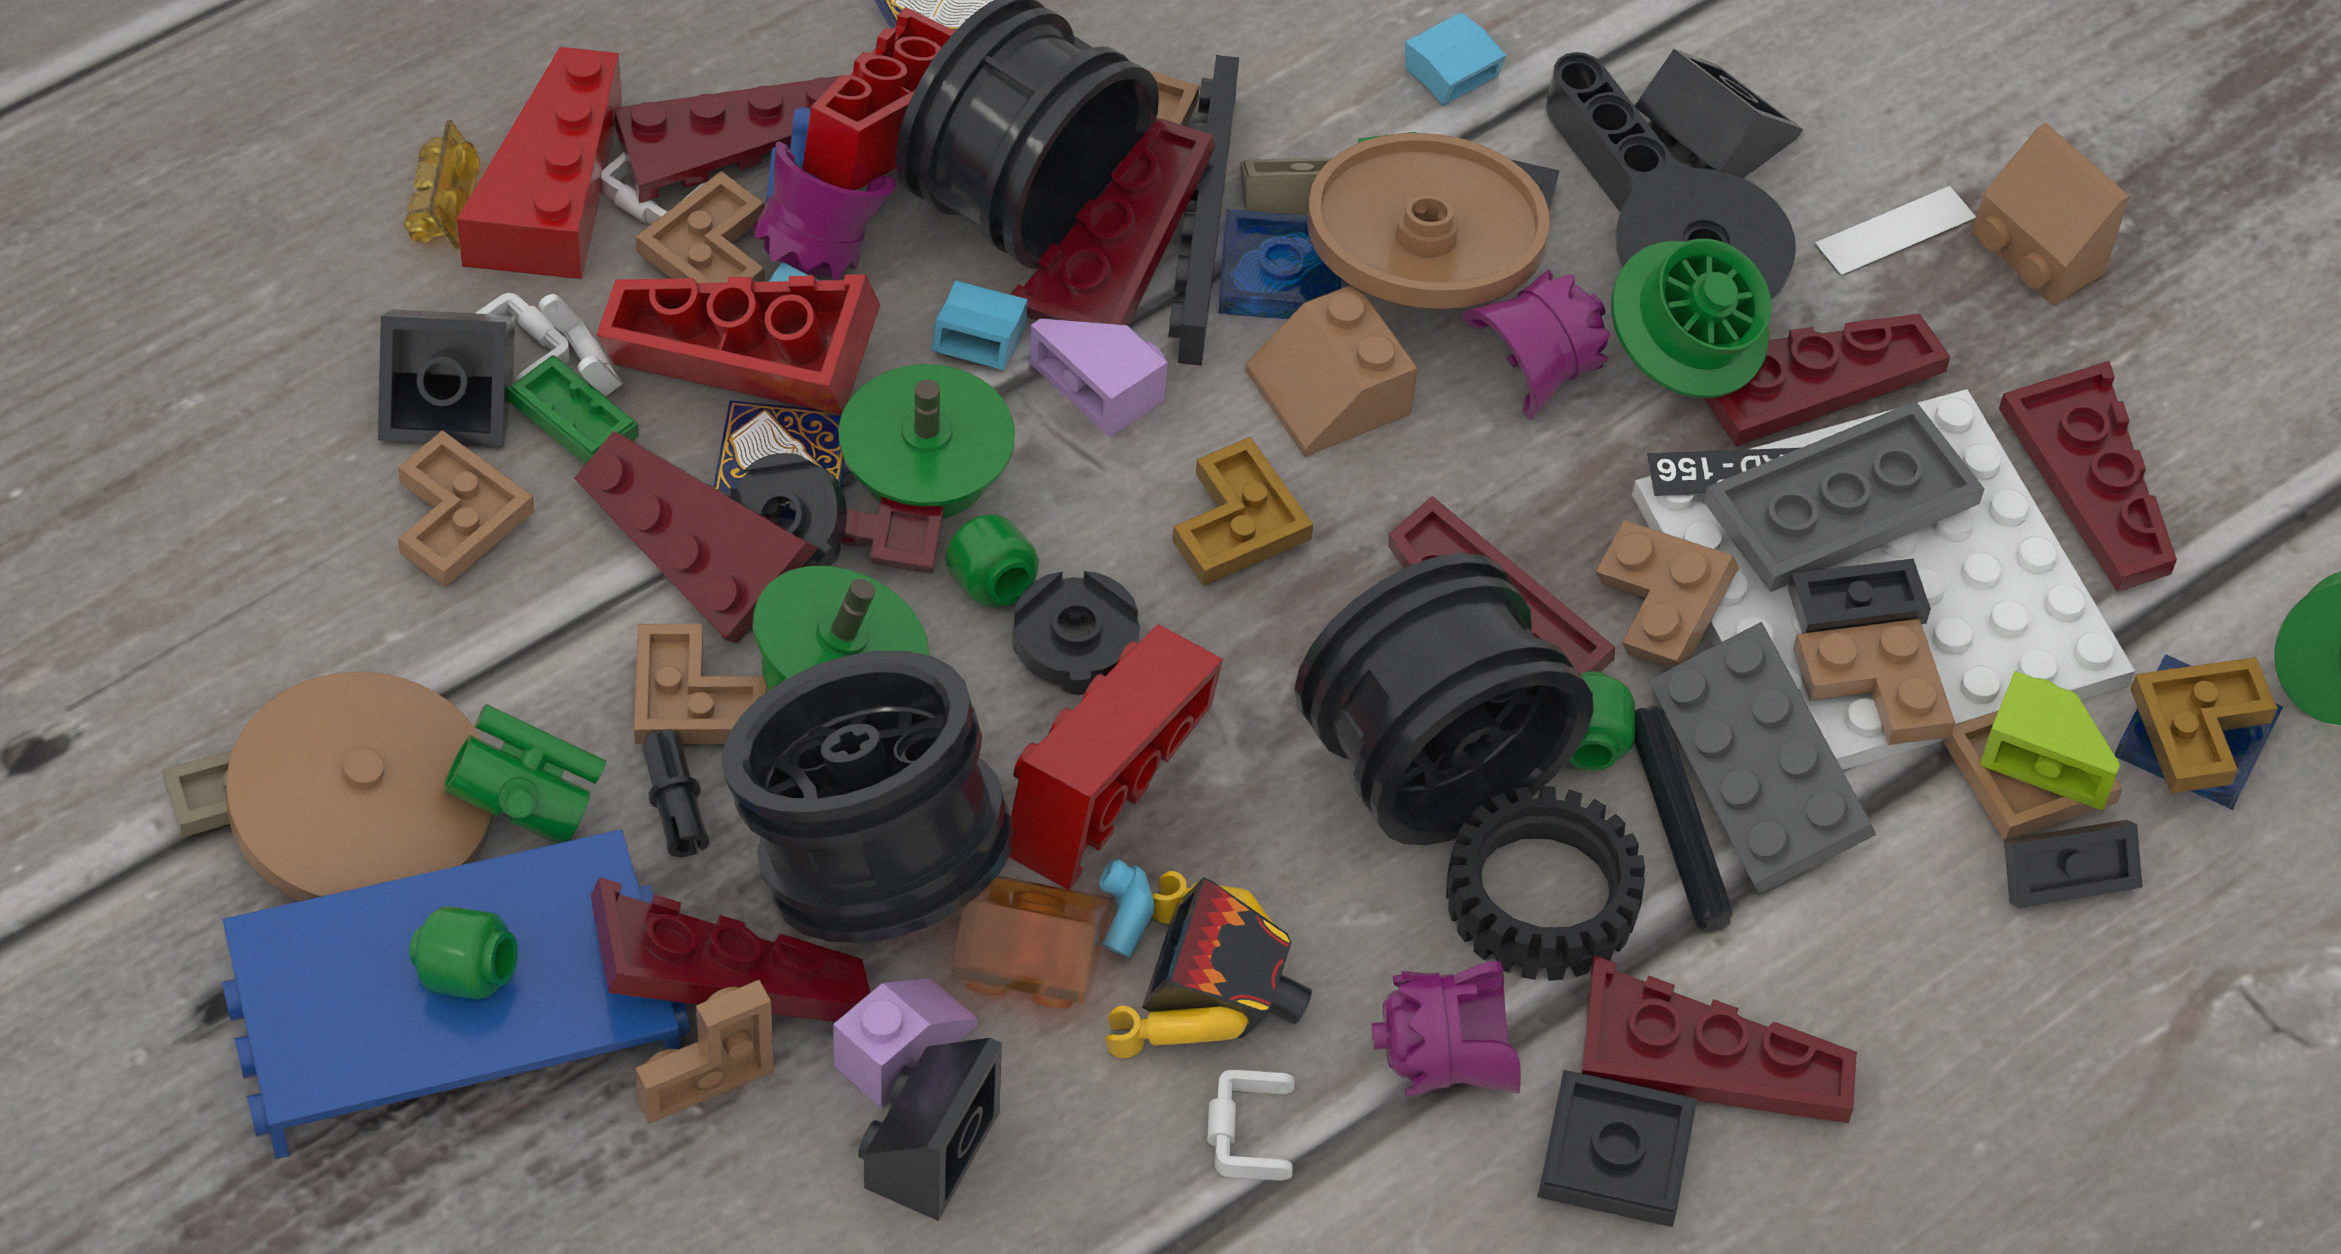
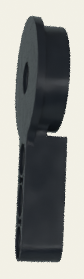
M1572 52L1558 58L1552 72L1546 100V113L1620 212L1615 242L1622 268L1637 252L1656 243L1666 241L1687 242L1694 239L1717 240L1735 247L1756 265L1767 283L1772 300L1785 286L1796 254V242L1791 223L1778 203L1764 190L1741 177L1723 171L1692 168L1681 164L1672 156L1604 65L1594 56L1582 52Z

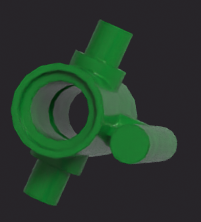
M485 704L474 728L504 741L500 749L469 735L454 758L442 791L495 816H499L504 812L509 816L510 823L555 844L570 841L585 813L591 791L561 777L566 770L596 784L604 770L606 760Z

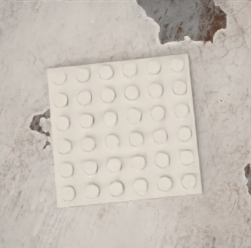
M1968 389L1918 402L1927 416L1985 488L1980 504L1827 569L1914 558L1931 608L1927 624H1922L1953 714L1955 725L1999 710L2014 671L2034 678L2049 680L2058 687L2077 693L2080 700L2130 686L2135 669ZM1889 411L1751 449L1804 447ZM1651 476L1635 480L1632 496L1650 529L1734 556L1739 569L1705 631L1712 646H1715L1762 622L1842 770L1944 740V738L1888 745L1872 693L1810 701L1793 650L1797 634H1802L1788 591V585L1773 592L1768 590L1705 505V495L1654 496Z

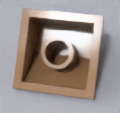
M2044 123L2037 127L1983 193L1972 233L1980 239L1985 248L1996 253L2016 271L2025 284L2032 289H2036L2055 306L2105 274L2130 196L2052 127Z
M1350 285L1303 303L1246 363L1245 371L1302 454L1306 457L1411 415L1418 368L1363 291Z

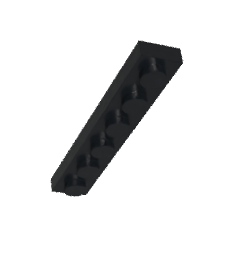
M1216 55L1213 79L1203 77L1201 79L1198 113L1208 114V122L1196 121L1195 129L1212 134L1216 147L1190 201L1197 202L1196 211L1185 210L1183 216L1180 245L1191 246L1190 256L1178 255L1174 291L1185 292L1184 302L1172 301L1168 334L1170 338L1180 339L1178 363L1202 366L1240 57Z

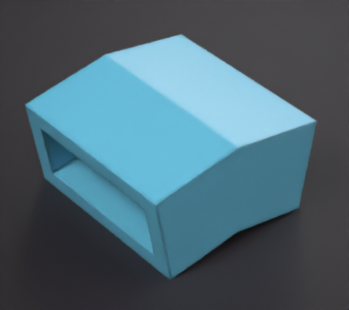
M1462 12L1405 42L1406 71L1422 82L1442 106L1498 77L1506 54L1489 34Z
M955 280L948 298L935 320L932 351L1004 370L1013 356L1027 324V299Z

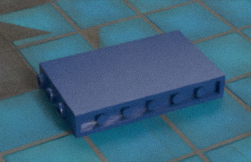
M615 830L222 919L235 979L222 981L230 1021L245 1020L248 1035L234 1038L243 1079L253 1076L258 1078L261 1093L247 1096L256 1137L270 1134L275 1159L289 1157L284 1128L661 1040L663 1050H679L680 1037L690 1035L688 1015L683 1002L608 993L590 897L598 878L602 877L621 883V895L650 903L653 897L650 884L638 887L623 830ZM449 906L494 912L503 919L509 932L515 936L518 946V958L514 974L508 983L500 986L498 991L487 999L479 1000L434 994L429 992L420 982L416 967L413 966L410 960L409 947L411 938L416 929L424 924L428 916L440 907Z

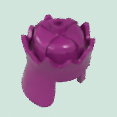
M778 141L775 150L774 193L769 197L765 209L752 228L756 231L755 238L764 240V249L769 254L772 262H784L807 275L825 276L829 274L833 280H839L848 264L849 267L857 269L861 245L865 237L864 228L894 191L896 186L895 179L881 175L870 182L865 192L837 187L809 175L794 164V155L789 150L788 145Z
M1547 270L1528 287L1521 290L1514 299L1469 309L1462 314V320L1468 327L1484 329L1488 326L1492 327L1513 352L1507 359L1513 368L1520 365L1529 388V393L1524 399L1523 407L1527 420L1534 418L1565 381H1572L1583 374L1604 367L1603 364L1608 360L1601 353L1606 348L1608 338L1610 337V331L1605 329L1602 316L1606 313L1605 307L1597 295H1588L1581 287L1576 285L1574 276L1571 274L1552 280L1553 275L1550 270Z
M1485 962L1455 975H1440L1439 972L1401 971L1400 975L1393 976V984L1398 987V990L1392 991L1384 1001L1382 1006L1383 1022L1371 1023L1373 1049H1386L1389 1067L1394 1070L1397 1076L1409 1078L1413 1081V1085L1405 1089V1097L1415 1096L1435 1089L1450 1088V1084L1457 1083L1515 1094L1520 1093V1060L1517 1051L1509 1044L1504 973L1501 962Z

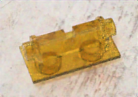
M448 120L445 124L443 138L432 137L420 147L413 183L418 192L411 193L404 226L408 231L409 237L415 242L427 243L431 241L432 237L445 235L455 249H460L457 217L472 194L475 177L480 172V159L475 146L471 142L466 141L452 120Z

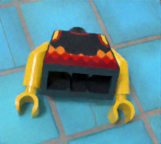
M1176 871L1164 873L1158 880L1160 894L1152 893L1155 903L1152 917L1160 923L1169 924L1142 1005V1008L1150 1013L1147 1019H1140L1137 1011L1129 1006L1115 1007L1108 1016L1110 1028L1114 1030L1129 1029L1130 1032L1124 1035L1111 1034L1105 1037L1108 1051L1113 1056L1124 1059L1137 1055L1143 1049L1145 1039H1149L1153 1046L1244 1038L1266 1018L1268 1013L1293 1025L1296 1024L1303 1016L1309 1004L1312 989L1282 975L1291 946L1288 933L1273 923L1253 894L1247 889L1217 885L1205 877L1193 884L1191 888H1187L1186 879L1182 874Z

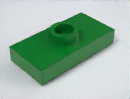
M555 355L550 356L507 388L509 403L585 465L613 431L627 436L633 441L639 437L638 423Z

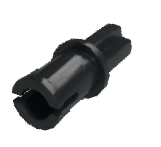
M673 729L655 730L646 736V742L643 745L653 785L649 791V801L653 807L658 808L668 853L675 857L692 856L698 854L693 839H696L698 848L701 850L706 849L709 845V837L705 831L697 801L701 793V787L695 778L690 777L680 735Z

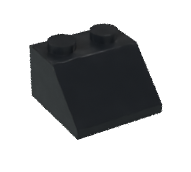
M1676 49L1672 50L1635 104L1636 109L1650 119L1648 124L1660 140L1673 147L1679 141L1693 152L1688 159L1693 166L1727 172L1743 179L1795 141L1803 131L1800 126L1719 65Z
M391 309L381 316L378 440L427 443L443 430L464 445L504 446L510 406L507 388L512 385L514 374L515 315Z
M989 1037L927 1046L914 1069L908 1066L902 1069L891 1091V1109L883 1122L874 1120L869 1125L859 1147L858 1157L864 1160V1189L939 1221L1000 1113L1001 1042Z

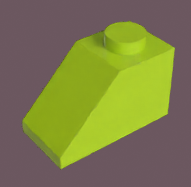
M2014 671L1991 728L1979 765L2103 811L2120 763L2079 696L2075 692L2056 686L2049 680L2034 678Z

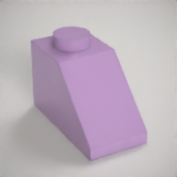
M1039 319L1031 324L1030 364L1109 438L1165 401L1168 362L1155 344L1149 341L1145 342L1127 325Z
M931 978L881 983L833 1024L834 1067L882 1108L890 1101L894 1083L905 1066L914 1069L927 1046L959 1042L978 1026V1018Z

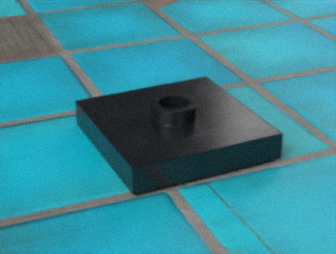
M1563 1070L1537 1197L1673 1227L1697 1099Z

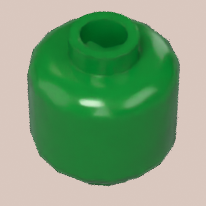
M987 514L966 522L953 535L946 549V565L951 577L970 599L982 607L999 608L1016 603L1022 593L1034 583L1038 575L1039 558L1033 544L1014 523L1001 515Z
M1590 671L1580 675L1593 693L1594 712L1586 735L1568 761L1577 768L1597 771L1613 766L1632 749L1635 738V701L1630 689L1619 680L1601 672Z
M443 906L431 913L424 924L416 929L411 938L409 955L411 963L416 967L420 982L429 992L482 1000L487 999L498 991L500 986H504L509 982L517 965L518 946L515 936L509 932L506 923L498 914Z

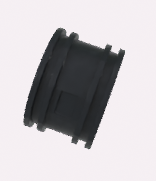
M1457 553L1437 556L1410 565L1379 581L1355 598L1328 623L1309 648L1299 667L1294 688L1297 707L1329 752L1342 758L1350 759L1355 767L1353 775L1356 793L1370 810L1372 816L1388 838L1402 844L1430 845L1456 839L1463 823H1469L1471 813L1480 805L1488 809L1490 799L1501 793H1504L1509 802H1511L1515 789L1529 786L1533 797L1541 789V786H1545L1553 779L1573 756L1588 731L1594 712L1593 693L1585 680L1574 669L1568 657L1559 646L1545 639L1535 638L1531 632L1532 619L1530 607L1518 589L1513 586L1501 566L1484 555Z
M872 651L843 656L812 666L782 681L759 697L739 717L727 736L721 758L726 783L733 794L739 816L752 832L761 836L757 850L758 861L764 882L769 888L774 908L786 924L802 934L829 942L864 943L902 936L924 929L956 913L978 897L1000 874L1012 851L1015 830L1007 803L1004 800L999 779L987 763L979 758L983 738L979 721L972 706L966 683L952 666L933 656L910 651Z

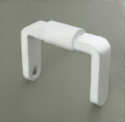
M623 152L602 171V192L624 211L643 223L648 222L652 224L668 211L658 206L653 200L639 204L635 189L628 184L625 185L620 182L629 173ZM705 183L700 184V185H699L696 189H694L690 194H692L694 191H696L698 188H700V187H701L702 185H704Z
M514 293L502 294L476 312L478 314L515 315L518 324L542 346L548 347L551 350L548 354L520 372L515 382L552 355H555L566 365L568 364L570 354L567 339L560 334V330L538 308L529 306L518 295Z
M550 294L542 298L539 302L541 312L566 336L580 359L578 370L581 375L605 397L623 385L613 365L582 319L558 295Z
M1227 1070L1220 1075L1217 1098L1209 1102L1207 1136L1208 1143L1215 1146L1214 1166L1220 1175L1233 1178L1279 1181L1292 1177L1293 1165L1287 1160L1230 1156V1146L1235 1142L1236 1104L1231 1100L1232 1091L1288 1094L1294 1091L1295 1079L1292 1075L1245 1070Z

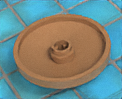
M1402 133L1380 136L1355 144L1337 154L1323 166L1316 176L1310 191L1307 227L1311 243L1322 261L1336 275L1355 288L1377 298L1401 305L1430 309H1452L1493 301L1509 294L1524 284L1536 272L1545 255L1550 228V214L1547 202L1539 186L1520 166L1502 154L1483 145L1457 137L1430 133Z
M342 672L319 676L301 682L275 696L260 708L242 730L233 748L229 760L226 784L227 814L233 836L252 867L272 886L299 902L473 863L486 841L493 814L442 790L449 769L465 739L469 735L480 740L482 738L472 723L451 702L425 686L405 678L375 672Z

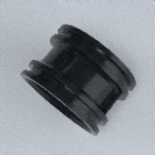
M993 0L971 15L951 35L934 57L918 83L906 109L898 135L895 158L898 178L905 189L919 198L925 199L928 204L940 212L948 215L959 214L981 228L982 234L989 244L1004 253H1008L1015 261L1026 268L1038 269L1037 261L1053 243L1057 246L1077 223L1075 216L1089 199L1095 201L1113 180L1111 173L1156 121L1159 106V92L1156 80L1147 69L1137 63L1130 62L1128 58L1115 49L1105 46L1091 47L1074 36L1073 30L1065 18L1045 8L1037 0Z

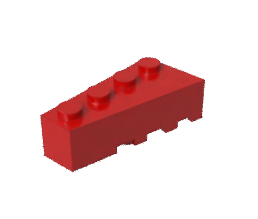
M905 7L897 16L896 26L893 29L886 27L879 34L873 51L871 53L863 51L854 61L853 72L850 75L842 74L811 106L802 170L828 184L856 191L877 177L895 169L898 135L909 102L930 63L955 31Z
M559 47L457 217L462 267L582 279L602 192L601 173L608 165L616 130L614 126V108L621 107L622 103L619 53Z
M866 274L844 275V280L816 281L814 275L789 276L788 281L754 282L752 277H728L727 282L697 283L695 278L615 280L596 336L614 365L842 415L850 399L880 303Z
M1159 624L1139 643L1131 641L1121 653L1115 668L1107 676L1097 675L1088 686L1083 700L1073 710L1069 708L1063 709L1053 722L1049 734L1038 745L1033 742L1028 744L1020 754L1013 771V776L1018 779V785L1011 813L1015 832L1012 851L1009 857L1063 888L1070 890L1082 874L1080 863L1083 851L1088 845L1098 851L1101 850L1114 833L1112 823L1120 813L1125 800L1133 804L1139 801L1149 788V783L1158 768L1160 759L1167 763L1212 706L1223 658Z

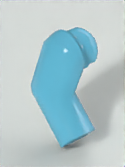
M1116 859L1107 864L1099 880L1101 890L1115 896V903L1118 909L1101 945L1117 955L1131 959L1154 913L1155 903L1146 873L1136 864L1129 867L1124 861Z

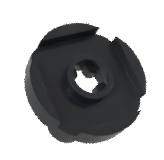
M793 453L771 454L754 461L744 470L749 474L740 481L736 489L730 487L727 495L770 520L773 516L781 514L782 504L789 502L790 509L796 512V516L787 531L818 547L803 567L831 566L840 555V541L843 538L847 522L846 501L842 489L839 487L838 480L827 470Z
M1084 571L1083 578L1071 577L1063 579V572L1048 574L1032 583L1019 597L1015 609L1012 646L1021 662L1034 675L1049 683L1061 685L1062 689L1070 694L1084 695L1088 686L1097 675L1107 676L1115 668L1121 653L1131 641L1139 643L1140 625L1137 618L1138 609L1131 594L1120 583L1103 574ZM1082 622L1089 624L1088 633L1084 636L1068 635L1065 633L1063 626L1065 623L1075 627Z

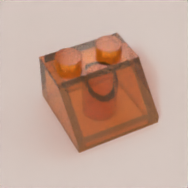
M997 876L978 897L962 908L951 978L967 980L966 987L981 994L1004 995L1007 989L1032 993V1001L1052 1008L1072 1007V1002L1083 1004L1092 987L1113 898Z

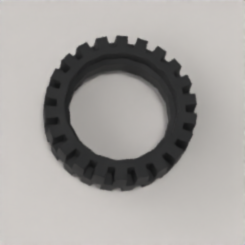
M1529 786L1514 790L1511 802H1509L1504 793L1492 797L1488 809L1480 805L1471 813L1469 823H1463L1457 834L1450 857L1446 898L1449 899L1448 911L1451 920H1458V934L1464 942L1474 939L1473 952L1483 960L1494 952L1497 954L1496 961L1501 962L1503 971L1509 973L1516 962L1523 964L1522 978L1536 980L1538 969L1547 968L1548 980L1554 981L1564 979L1567 967L1571 968L1575 977L1588 974L1594 956L1611 961L1614 950L1620 952L1626 945L1630 933L1633 932L1642 904L1645 884V863L1643 855H1638L1639 843L1634 834L1624 835L1626 823L1617 814L1605 820L1606 805L1598 800L1593 799L1589 806L1584 808L1581 807L1582 793L1568 789L1563 801L1556 799V787L1541 786L1538 798L1533 799ZM1522 839H1551L1577 848L1597 863L1608 880L1609 897L1605 908L1592 919L1571 927H1539L1514 919L1493 903L1483 887L1481 871L1486 858L1497 848Z

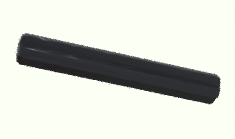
M1652 706L1647 709L1639 708L1635 710L1634 741L1696 925L1704 932L1714 929L1722 930L1730 925L1733 910L1665 711L1659 706Z

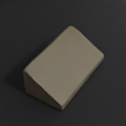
M1332 158L1249 159L1240 162L1244 209L1247 219L1251 221L1307 220L1312 184L1323 166Z

